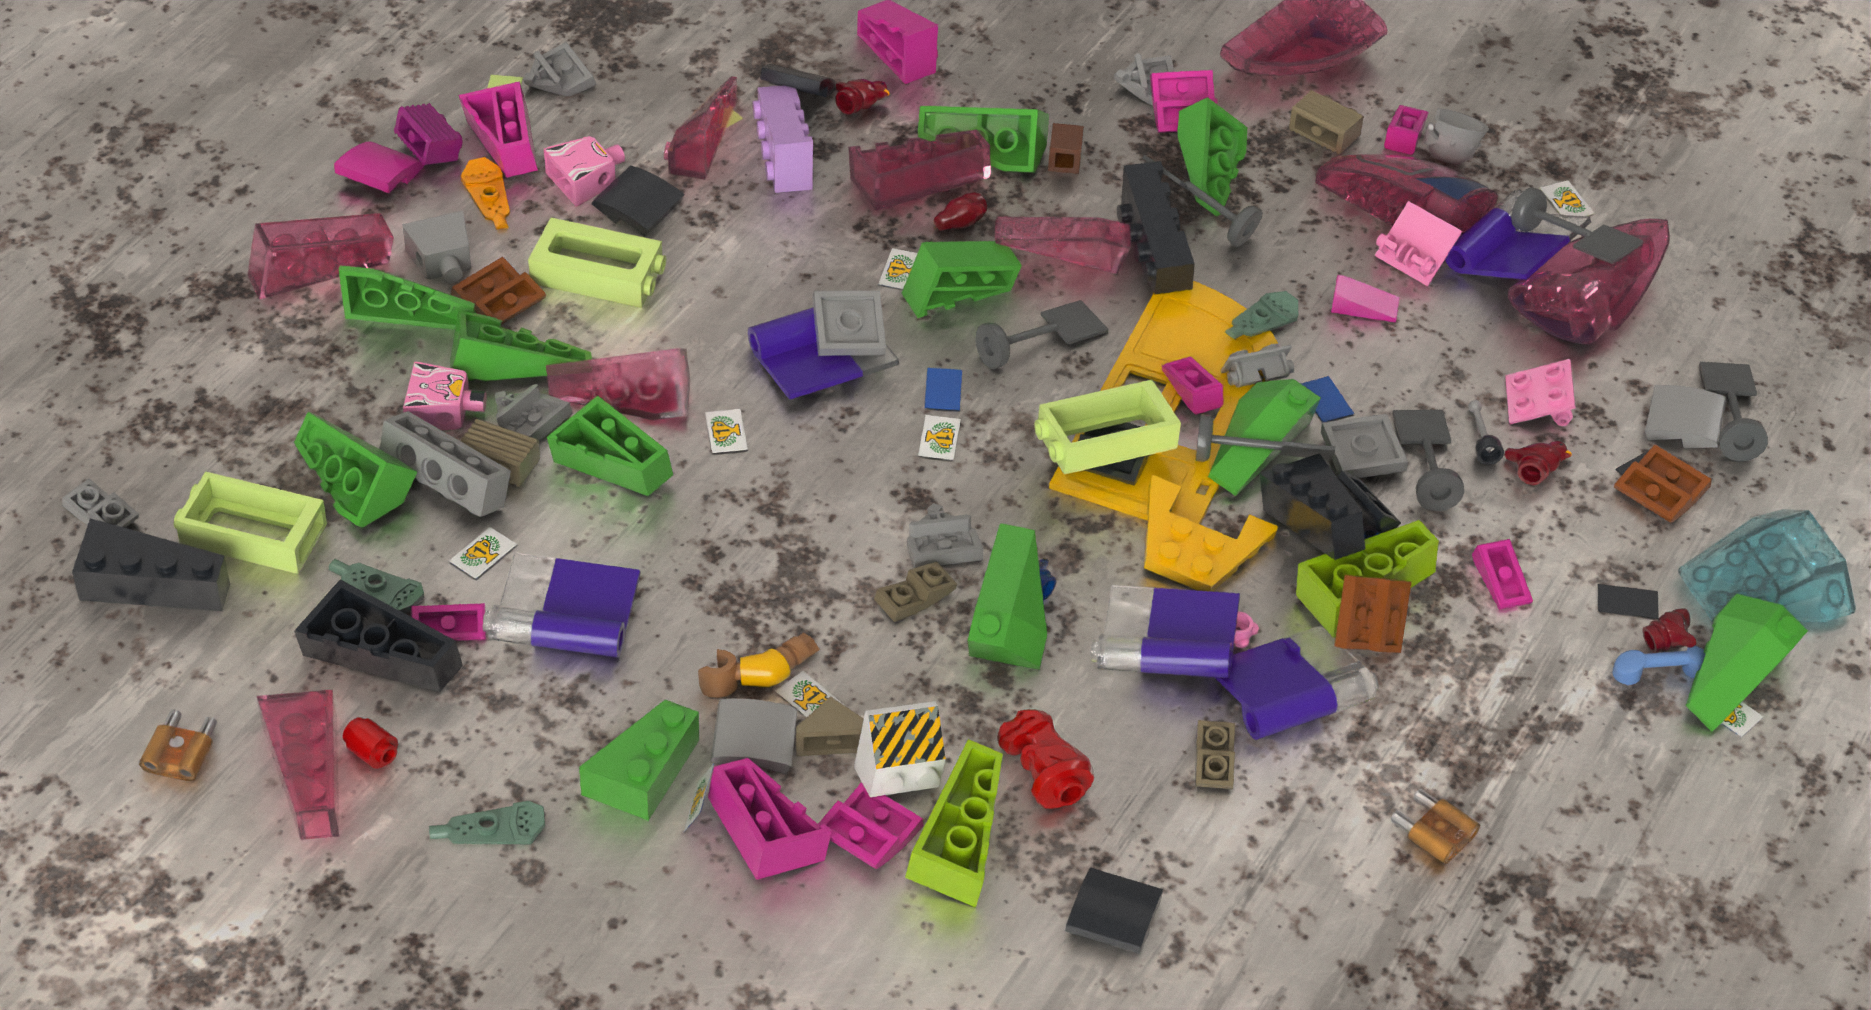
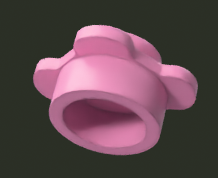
M1239 611L1234 644L1238 648H1245L1249 645L1250 637L1258 633L1259 627L1248 614Z

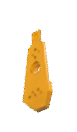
M486 157L469 160L461 174L462 183L484 218L493 221L496 230L508 228L509 226L505 218L510 214L500 166Z

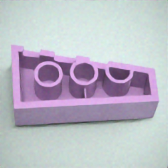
M786 85L758 87V100L752 101L754 119H759L757 121L758 139H764V141H761V154L763 160H768L765 162L767 181H773L775 193L813 190V140L811 136H808L809 128L808 124H805L803 109L801 110L796 88Z

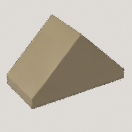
M830 696L796 727V756L857 753L864 718Z

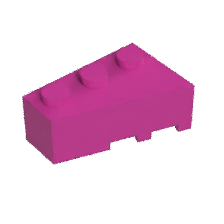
M885 0L858 10L857 35L904 84L936 73L938 24L891 0Z
M520 81L458 95L468 125L497 165L500 166L506 177L538 171L529 112Z
M749 758L714 766L708 799L755 879H762L825 861L832 830L824 823L819 826L805 814L806 807L799 801L796 803L790 801L780 792L781 786Z

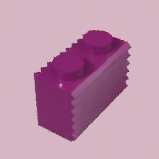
M423 103L421 106L419 104L416 106L412 105L411 107L407 105L405 108L401 106L398 109L394 132L407 145V148L413 151V155L419 158V162H422V165L458 160L459 152L463 145L462 136L447 123L443 114H439L430 103L427 105Z

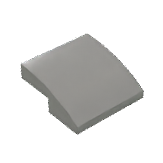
M1655 385L1645 429L1647 439H1682L1684 449L1718 447L1726 406L1725 396L1693 387Z
M720 699L717 708L711 762L722 765L749 758L757 766L787 774L792 765L797 708L756 699Z

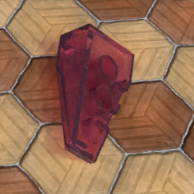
M731 76L676 129L672 141H667L664 149V160H668L669 174L702 180L706 179L737 103V77Z
M997 217L995 221V243L1115 274H1118L1131 248L1130 225L1100 217Z
M686 348L546 365L549 395L569 403L586 406L595 397L599 396L621 414L649 420L687 416L691 381Z

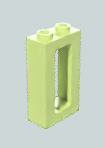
M551 217L528 259L529 276L539 286L642 308L647 296H652L654 293L658 274L662 275L664 273L666 256L662 255V241ZM564 248L636 264L633 269H625L560 255V252Z
M1152 379L1040 404L1038 420H1035L1034 423L1038 439L1043 440L1048 448L1051 460L1057 462L1064 475L1176 449L1178 447L1181 427L1180 420ZM1135 420H1143L1147 424L1146 426L1072 443L1067 437Z
M206 471L199 483L193 485L189 499L183 509L180 508L174 518V528L177 529L179 543L296 574H299L327 525L324 501L321 499ZM223 512L288 528L291 531L283 542L208 522L215 513Z

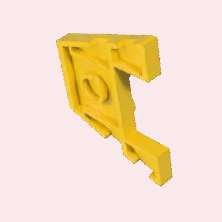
M1153 475L1148 491V523L1145 540L1144 569L1197 591L1214 592L1237 571L1238 567L1246 559H1251L1258 553L1262 545L1274 539L1278 526L1250 514L1238 538L1234 539L1171 513L1182 487Z

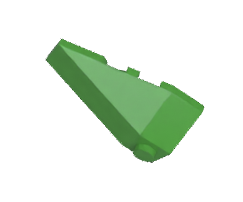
M1207 97L1179 111L1177 136L1190 182L1225 206L1231 192L1229 186L1231 179L1236 178L1239 172L1236 168L1240 160L1244 159L1246 154L1248 127ZM1195 196L1197 203L1202 205L1215 216L1221 215L1218 211H1216L1207 203H1205L1200 198Z
M920 106L918 137L1005 172L1035 173L1047 147L1049 114L1038 109Z
M342 265L339 267L345 319L455 330L459 310L476 313L475 303L392 273L371 268Z
M463 310L458 311L450 367L465 371L468 375V381L475 379L490 381L592 372V355L589 351L556 339H548L546 342L540 341L531 334L532 331L522 327L519 332L501 327L502 320L491 316Z
M1295 379L1257 382L1239 399L1225 436L1292 442L1311 423L1321 397ZM1221 444L1208 477L1237 496L1281 453V450Z
M307 412L294 441L295 446L309 468L315 470L322 480L320 485L324 492L331 494L335 501L333 506L336 511L362 528L403 504L417 474L416 470L399 459L311 412Z
M1000 523L968 636L969 656L1040 670L1047 641V627L1035 530Z
M1735 594L1715 616L1712 624L1714 630L1711 639L1706 643L1703 651L1705 657L1701 669L1696 672L1686 702V706L1711 732L1732 713L1808 632L1783 605Z

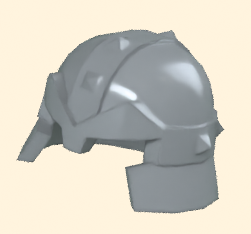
M1437 108L1435 128L1434 123L1429 122L1424 144L1427 146L1431 157L1446 163L1459 165L1473 158L1477 148L1482 146L1480 143L1481 139L1488 132L1489 128L1480 120L1469 115Z

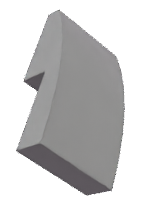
M90 478L62 498V506L87 525L91 518L126 528L139 518V513L115 492L108 495Z

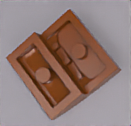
M503 256L457 283L451 289V295L475 303L477 314L500 319L502 324L546 298V293L526 272L519 274Z
M1654 445L1639 463L1634 461L1614 484V488L1672 523L1688 511L1711 487L1712 479L1659 446Z
M1345 575L1334 647L1401 653L1411 582L1388 578Z

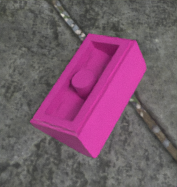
M485 603L411 606L412 618L455 641L486 640Z

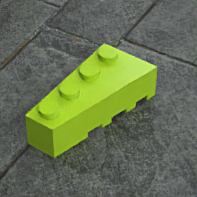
M1420 520L1365 539L1366 549L1337 560L1332 559L1327 554H1323L1298 563L1296 596L1329 634L1335 638L1345 575L1405 580L1411 582L1412 588L1435 573L1439 540Z
M967 740L913 848L905 878L976 908L984 882L1003 753L972 740Z

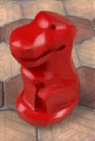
M1036 709L1020 710L1014 719L1004 722L1000 726L997 735L1000 748L1013 756L1021 754V765L1023 769L1031 772L1034 780L1031 792L1036 802L1044 809L1072 805L1079 801L1091 787L1095 777L1089 758L1060 737L1054 729L1053 719L1049 714Z

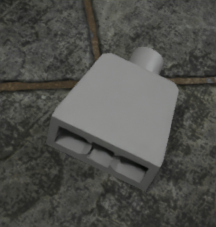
M463 211L402 224L405 250L425 278L443 277L446 282L455 283L462 278L464 271H468L471 268L469 242Z

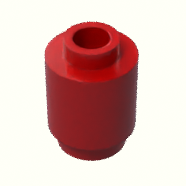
M357 717L350 721L343 731L342 738L346 743L347 749L374 769L389 765L397 755V738L369 718Z

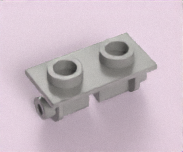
M1271 344L1257 352L1237 351L1228 357L1221 369V373L1228 372L1227 380L1229 385H1235L1237 388L1260 382L1261 378L1258 372L1260 370L1263 372L1265 381L1287 378L1290 373H1294L1292 360L1286 359L1292 346L1279 347L1278 344Z

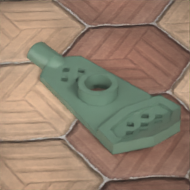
M1287 291L1266 293L1258 302L1234 318L1231 322L1233 327L1227 329L1225 333L1233 339L1242 335L1252 337L1295 322L1299 316L1298 299Z
M334 559L329 565V570L340 575L341 580L403 613L410 611L411 606H417L424 599L422 583L410 578L406 580L359 562L349 566ZM373 580L382 581L377 585L370 584V582Z
M531 801L513 803L509 807L455 816L447 824L429 826L430 840L448 838L453 844L531 845L545 827L544 807ZM484 821L494 822V824L488 828L482 827L480 825Z

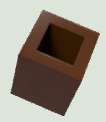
M1053 123L1048 171L1079 174L1084 126Z

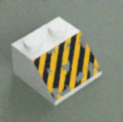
M936 702L865 711L854 769L868 795L876 797L939 787L946 758L939 710Z

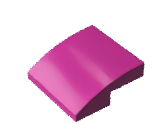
M1213 70L1161 72L1150 75L1153 109L1158 133L1178 132L1179 111L1207 97L1218 105L1217 98L1214 96Z
M369 141L361 143L343 154L334 163V170L336 174L390 193L399 182L408 184L425 165H422V162H419V159Z
M862 782L844 803L838 800L818 823L819 826L824 823L832 830L830 841L875 869H878L899 853L924 826L923 818L886 795L870 797Z

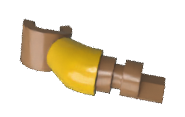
M805 633L798 637H791L781 647L776 649H768L764 653L740 657V662H737L735 655L731 652L717 649L718 668L705 666L699 669V686L702 693L711 698H722L732 694L737 689L738 681L740 680L742 686L772 687L786 680L796 665H800L820 649L813 638Z

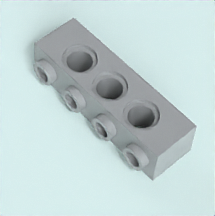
M409 411L384 420L379 449L416 470L415 478L418 482L428 485L440 492L445 498L455 501L467 508L470 513L480 517L504 507L511 474L509 469Z

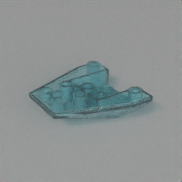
M1781 509L1753 517L1679 567L1678 570L1679 575L1712 622L1719 611L1735 594L1781 604L1799 622H1826L1854 614L1856 610L1846 559L1809 510Z

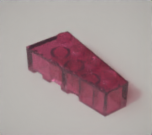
M977 130L936 135L934 141L919 139V137L907 139V144L891 147H889L888 142L875 143V149L862 151L860 146L848 147L850 179L876 211L991 177L990 144Z
M381 213L255 223L247 275L259 300L338 278L340 265L373 268L387 264L390 261L394 236Z
M333 690L256 696L261 724L266 734L282 787L285 790L300 840L338 837L337 715Z

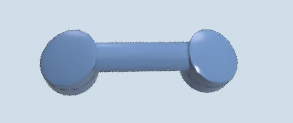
M1698 646L1688 647L1687 651L1644 654L1639 650H1629L1617 657L1612 674L1618 682L1632 685L1640 681L1644 668L1682 665L1683 672L1694 679L1696 672L1701 669L1705 653Z

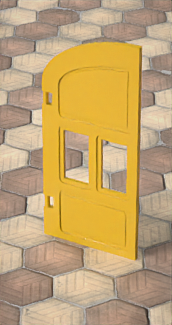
M1193 280L1192 290L1161 294L1153 293L1100 391L1123 386L1130 373L1152 379L1153 381L1166 384L1162 395L1175 413L1182 398L1162 371V365L1191 356L1223 385V406L1213 421L1212 435L1225 436L1239 399L1255 384L1238 388L1235 385H1229L1227 380L1228 372L1221 373L1222 367L1228 357L1237 351L1257 352L1265 346L1278 344L1270 330L1252 337L1242 335L1236 339L1227 335L1225 331L1233 327L1232 320L1247 309L1224 294ZM1262 370L1258 371L1259 375L1264 377ZM1085 432L1076 434L1072 442H1077L1080 435H1084ZM1211 443L1210 457L1205 462L1196 461V450L1178 445L1176 449L1151 454L1135 486L1085 470L1064 475L1058 466L1049 483V489L1148 521L1149 484L1152 476L1155 475L1182 487L1171 513L1201 525L1211 505V501L1220 487L1218 483L1208 476L1221 444ZM1201 485L1209 487L1205 495L1198 493Z

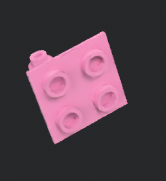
M1408 201L1387 235L1382 233L1377 238L1376 245L1380 247L1375 257L1422 284L1429 286L1462 231Z
M1570 359L1505 375L1510 425L1551 415L1552 419L1559 426H1566L1572 420L1573 413L1571 409H1575L1576 406Z

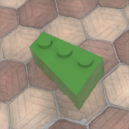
M1005 241L922 242L902 290V295L917 318L927 316V310L944 306L947 310L954 308L957 301L968 298L978 301L1011 291L1022 265Z
M599 396L595 397L547 436L555 463L649 496L673 476L668 450Z
M668 700L662 701L579 767L581 795L649 821L700 740L699 712Z

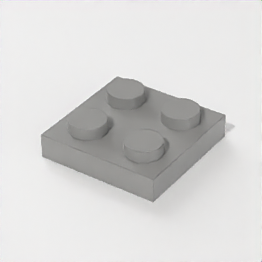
M814 291L812 300L818 356L885 355L886 341L880 291Z
M1387 414L1322 423L1320 433L1327 446H1336L1332 460L1338 474L1344 471L1355 477L1363 478L1407 470L1408 460Z

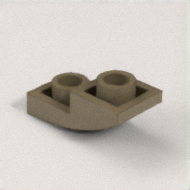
M938 562L910 569L906 581L877 589L874 600L896 622L937 603L954 591L957 583Z
M1198 720L1195 786L1233 789L1235 723Z

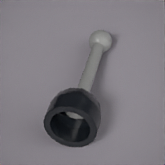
M1472 400L1468 408L1470 412L1474 413L1482 437L1476 442L1475 452L1480 463L1492 465L1503 458L1504 449L1498 437L1487 434L1480 412L1482 405L1478 400Z

